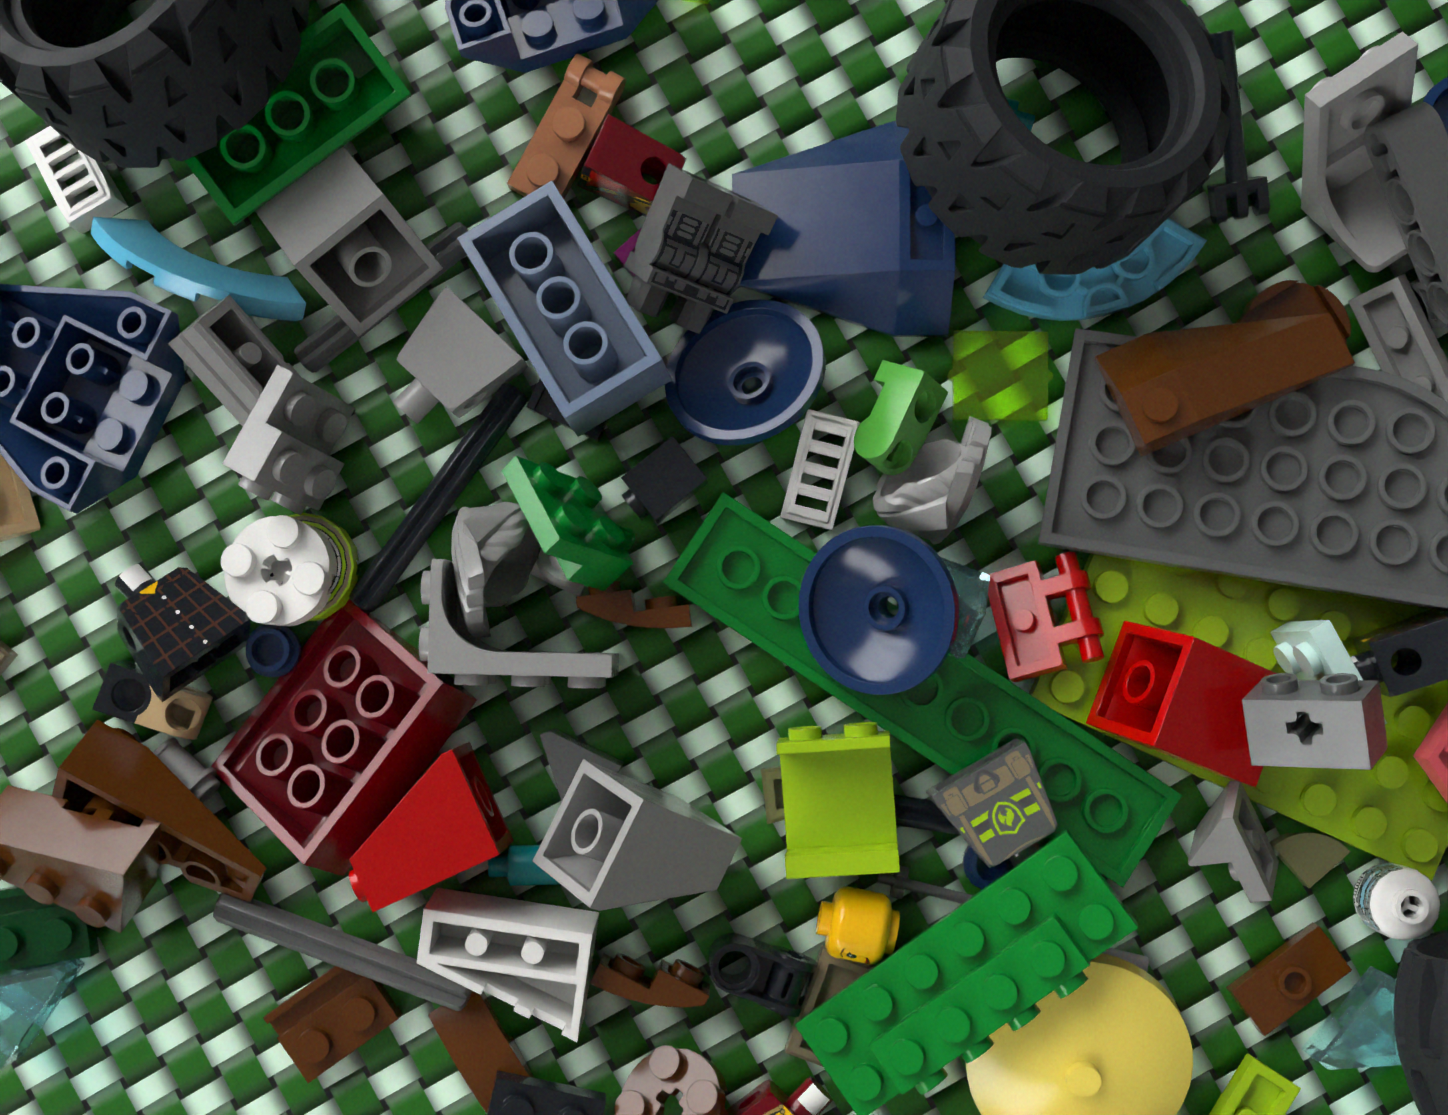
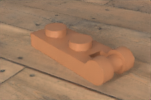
M576 54L566 70L561 86L507 182L509 189L525 197L548 182L553 181L561 196L565 199L586 161L607 115H611L624 90L626 79L613 71L605 74L593 68L592 60ZM583 87L597 94L592 107L577 100Z

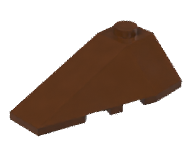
M1330 313L1146 333L1095 356V361L1141 457L1344 370L1355 363Z
M96 720L58 768L52 796L67 799L71 805L68 810L93 816L100 807L114 811L116 814L114 821L137 827L145 819L160 823L158 868L161 864H169L181 868L183 875L191 883L247 902L252 900L267 868L147 746L138 742L131 733L121 728H112Z

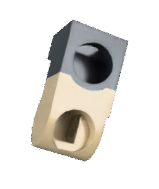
M123 659L110 663L92 710L172 736L195 740L198 737L213 697L203 691L186 686L162 702L156 696L138 665Z

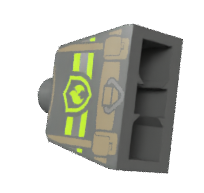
M1016 738L926 790L932 802L989 868L1000 864L1008 858L1013 867H1015L1041 848L1038 843L1039 840L1058 829L1056 818L1030 749L1024 741Z

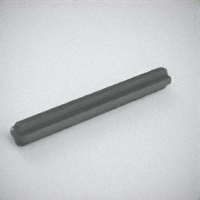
M221 894L216 902L213 917L222 924L455 1011H462L470 1000L472 990L417 964V959L255 899L247 902Z

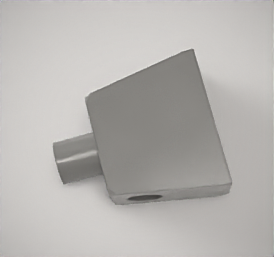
M446 286L398 354L396 360L415 379L393 402L416 424L439 401L455 416L460 418L497 392L502 384L509 383L523 373L528 365L515 350Z

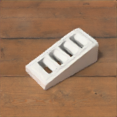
M49 126L25 140L69 226L83 234L91 229L93 217L110 218L129 207L102 162L87 156L70 143L48 155L45 148L63 138ZM79 152L81 158L61 170H57L55 166L57 163ZM87 168L89 175L67 187L64 181ZM96 185L97 192L78 203L76 202L74 197Z
M807 410L780 518L830 531L833 530L854 451V436L860 422L815 410ZM817 430L844 437L843 444L838 446L812 439L813 431ZM808 451L839 459L837 468L806 461ZM805 473L833 480L831 490L801 483L802 474ZM797 494L827 501L826 512L795 504Z

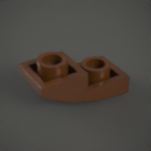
M614 581L605 591L588 586L589 595L576 597L577 608L612 622L648 628L692 627L690 605L678 606L677 596L646 599V610L636 611L634 591H621L620 581Z
M603 953L589 983L606 992L629 1000L665 1007L705 1006L710 996V984L703 981L704 972L681 959H676L674 964L662 959L653 977L650 978L644 974L645 966L637 960L622 953H617L614 958Z
M472 991L470 1000L462 1011H455L440 1006L428 1014L453 1062L486 1113L497 1070L534 1078L514 1038L506 1035L484 991L481 995Z

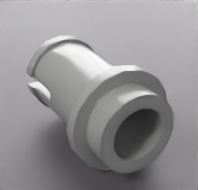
M176 738L168 739L153 752L203 804L219 789L221 782L215 778L217 771L213 767L206 769L179 744Z

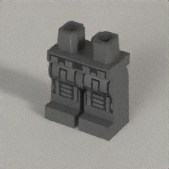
M668 163L638 236L635 252H630L624 265L635 274L627 295V303L639 312L652 317H659L669 293L676 294L678 298L668 318L675 324L700 334L714 309L725 314L728 313L734 300L730 295L736 291L741 283L745 263L760 233L769 235L779 215L750 198Z

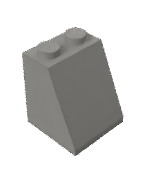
M344 146L255 211L294 267L358 337L443 269Z
M583 759L532 862L589 908L601 911L717 890L742 838L677 796Z

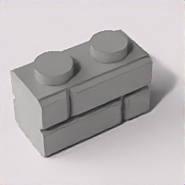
M230 295L203 313L168 343L242 426L245 424L277 364L300 376L290 363L284 362L283 355Z

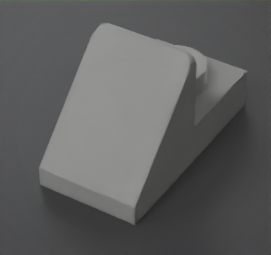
M1229 781L1195 830L1188 864L1189 866L1228 863L1231 877L1234 881H1240L1250 903L1272 901L1279 861L1243 784L1237 781Z

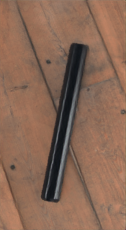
M504 383L500 386L349 595L354 604L367 612H373L379 607L526 405L527 397L524 393L509 383Z

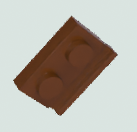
M333 966L267 1013L263 1019L267 1024L270 1023L279 1035L277 1039L307 1083H310L398 1020L403 1013L382 983Z

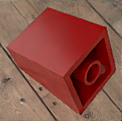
M1124 621L1086 724L1209 772L1256 788L1264 766L1251 765L1242 699L1263 677L1277 673L1196 637Z
M470 742L442 753L349 859L353 870L349 871L352 889L362 903L368 901L372 913L500 855L514 841Z

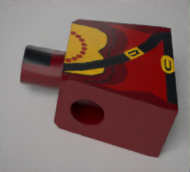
M608 114L584 164L577 186L647 217L668 163L682 169L686 158L675 150ZM646 174L652 176L656 180L657 184L652 185L647 183L643 179L642 175Z

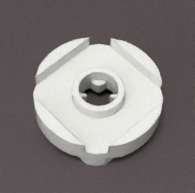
M279 515L259 519L244 528L237 535L233 544L223 551L221 567L225 572L224 582L230 600L245 611L252 621L265 625L295 626L316 616L327 604L331 593H328L332 585V575L336 576L337 560L332 545L319 529L293 517ZM276 559L281 562L289 560L292 565V572L286 571V574L291 577L284 585L277 580H270L269 570H272L271 565Z

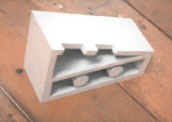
M436 888L423 909L417 964L480 995L484 991L515 1006L514 1012L528 1019L533 1015L561 1029V1035L577 1042L585 1017L599 912Z

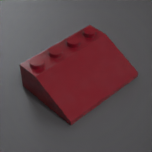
M349 598L344 607L321 622L301 648V657L296 667L290 673L278 678L211 767L217 771L216 774L303 865L344 876L351 867L349 859L403 799L476 703L477 699L463 686L454 685V679L449 674L427 673L428 661L420 660L419 651L372 614L354 604Z

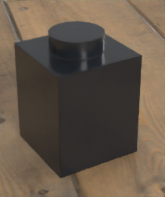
M672 436L621 477L629 488L621 496L641 521L650 514L659 524L706 486L708 479Z

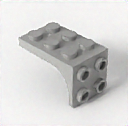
M1403 31L1381 46L1371 47L1359 60L1336 75L1320 80L1305 94L1301 209L1368 272H1379L1408 253L1367 153L1364 141L1365 130L1369 126L1410 107L1412 104L1418 44Z
M432 559L431 571H423L421 578L422 604L429 605V627H422L420 630L419 657L421 661H428L427 673L455 674L454 685L477 686L496 684L497 675H511V686L545 687V685H551V676L568 677L569 688H602L606 686V678L619 675V653L508 651L494 648L479 638L471 637L460 609L453 561Z

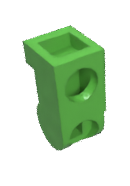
M882 360L874 380L883 388L870 416L860 423L855 432L854 448L862 458L882 473L897 475L908 469L915 460L948 395V391L925 371Z

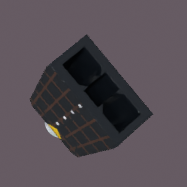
M135 564L123 571L117 578L115 586L127 598L117 608V630L119 636L156 696L162 702L246 646L251 619L247 616V613L188 568L178 567L156 581L143 565Z
M1430 609L1353 639L1357 655L1351 656L1354 665L1363 680H1379L1382 695L1388 697L1397 696L1448 679V611ZM1397 651L1398 661L1396 665L1392 668L1391 658L1393 654Z

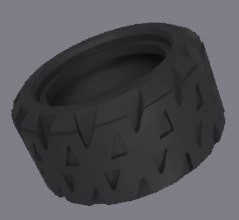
M0 0V82L77 150L98 162L106 163L111 159L119 167L155 168L159 167L162 159L174 158L176 161H184L215 147L217 141L232 131H239L266 106L271 93L280 82H284L301 50L299 33L308 25L309 0H157L139 18L107 38L106 36L117 18L133 0Z
M948 0L906 68L908 75L898 90L896 124L897 127L909 129V133L900 145L901 153L914 185L925 186L932 199L928 203L931 211L956 236H970L982 246L978 250L980 253L1014 268H1023L1035 264L1039 274L1076 275L1092 267L1103 269L1129 256L1210 178L1211 170L1223 156L1230 129V119L1225 114L1230 106L1231 98L1224 63L1214 56L1211 34L1190 5L1187 7L1181 0ZM1007 58L1038 60L1065 71L1082 83L1104 106L1115 126L1121 150V164L1098 165L1079 161L1052 149L1037 138L1020 121L1009 105L1000 85L996 60Z

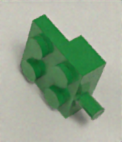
M515 456L501 470L544 554L556 557L567 580L605 591L634 563L627 550L634 545L635 533H631L632 529L619 526L609 519L600 503L602 495L590 480L582 476L572 477L557 471L548 463L542 462L537 464L519 456Z

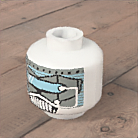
M1389 862L1373 865L1361 874L1354 887L1353 901L1356 913L1365 925L1389 938L1404 941L1419 938L1431 930L1438 919L1440 900L1437 889L1427 876L1415 869Z

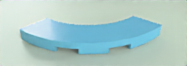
M93 217L91 235L97 244L124 268L130 269L134 264L153 275V284L159 288L194 302L200 298V295L220 301L230 295L249 316L289 321L303 320L306 302L288 277L242 271L201 258L166 239L148 220Z
M1168 218L1129 256L1103 269L1092 267L1076 275L1039 274L1035 264L1023 268H1014L1003 263L983 298L1004 309L1039 319L1071 321L1107 316L1132 307L1164 288L1192 262L1207 240Z

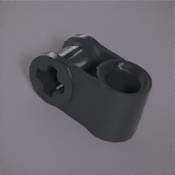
M738 933L721 935L711 945L708 955L712 980L718 988L726 993L756 1002L771 1011L789 1017L800 1016L802 1007L798 1004L808 974L814 973L818 965L814 959L802 953L781 946H772ZM731 951H740L749 958L746 968L734 975L723 972L719 968V961L722 956Z

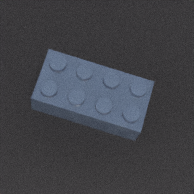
M553 181L548 182L457 238L562 416L578 437L672 381L663 359Z

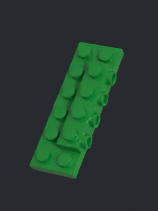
M1067 829L796 1022L795 1027L856 1115H869L899 1093L903 1095L915 1087L919 1094L923 1095L935 1088L948 1076L943 1068L945 1065L960 1055L966 1063H970L980 1057L994 1044L989 1035L1006 1023L1012 1031L1025 1026L1041 1012L1036 1002L1052 991H1055L1058 997L1062 999L1077 990L1088 980L1083 970L1090 966V961L1138 928V923Z

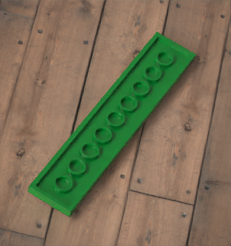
M723 492L663 581V584L870 721L877 722L879 727L889 731L891 735L952 775L1015 738L1024 741L1030 749L1058 824V829L1046 837L1052 840L1068 829L1098 871L1122 888L1124 887L1183 796L1182 794L955 644H953L944 663L931 677L908 690L887 695H872L855 691L842 685L827 674L815 660L806 644L800 625L799 593L801 583L816 553ZM887 601L888 611L896 616L899 608Z

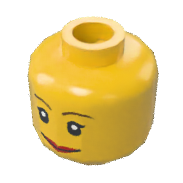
M843 886L834 894L832 903L821 902L816 924V934L825 936V948L831 957L874 965L882 959L884 954L891 955L893 953L898 935L900 913L897 910H892L889 897L883 893Z

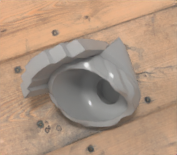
M969 416L961 443L948 439H940L931 443L924 442L908 469L897 475L883 474L877 483V490L873 496L874 510L877 511V515L889 526L906 530L930 540L933 544L942 542L959 523L977 487L991 437L992 427L989 426V423Z
M506 501L493 506L462 507L458 511L452 530L451 554L460 609L471 637H491L486 608L502 606L514 595H518L526 587L530 572L538 558L540 544L517 503Z

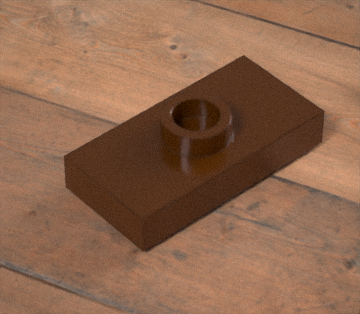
M1312 922L1228 985L1226 989L1258 1032L1266 1036L1350 973L1352 969L1320 926Z

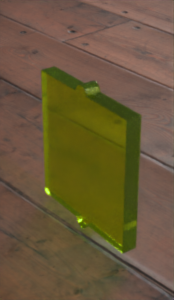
M954 330L952 370L947 374L948 380L952 381V420H968L969 416L986 421H1047L1048 382L1053 379V373L1048 370V332Z

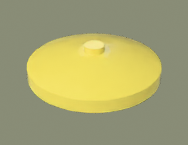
M1101 953L1090 961V966L1083 970L1088 980L1082 986L1062 999L1058 997L1055 991H1052L1036 1002L1041 1012L1033 1020L1016 1031H1012L1006 1023L989 1035L994 1042L989 1050L970 1063L965 1062L967 1080L975 1105L981 1115H1176L1190 1087L1193 1071V1049L1190 1035L1175 1001L1167 990L1143 969L1121 958Z

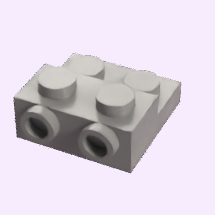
M277 364L222 464L243 475L238 483L240 487L269 501L274 493L272 501L299 515L302 514L306 506L319 511L326 497L334 489L336 479L344 466V463L330 456V453L337 440L344 434L347 422L355 408Z

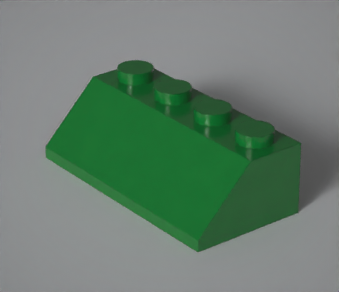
M343 2L299 34L301 50L284 82H280L263 109L239 131L234 130L217 141L215 147L184 160L234 226L412 96Z

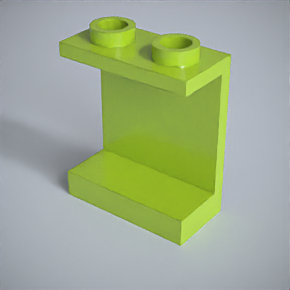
M877 722L844 724V734L822 735L821 726L788 728L789 737L779 738L776 743L777 755H780L787 843L785 854L786 879L900 872L889 731H878Z

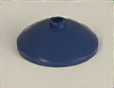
M763 299L732 303L727 314L714 310L700 334L687 330L678 341L666 367L672 378V381L665 384L666 398L672 412L681 425L691 434L702 440L720 445H745L765 440L795 423L808 410L817 397L826 370V355L822 340L813 323L803 313L790 305ZM760 388L757 391L750 393L754 389Z
M869 525L856 527L835 536L813 557L801 583L799 619L804 639L811 654L827 674L842 685L855 691L872 695H887L902 692L921 684L941 667L948 657L956 638L959 624V602L956 587L947 566L929 544L916 535L897 527ZM890 597H893L899 606L896 616L892 615L887 608V601Z

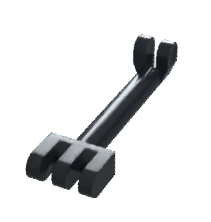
M1234 29L1211 33L1212 51L1215 58L1222 60L1224 63L1231 94L1230 106L1225 114L1230 119V129L1223 152L1226 182L1207 186L1210 217L1214 224L1227 221L1226 200L1230 199L1231 213L1235 220L1248 217L1249 195H1251V205L1255 216L1268 214L1270 211L1267 177L1256 176L1248 178Z

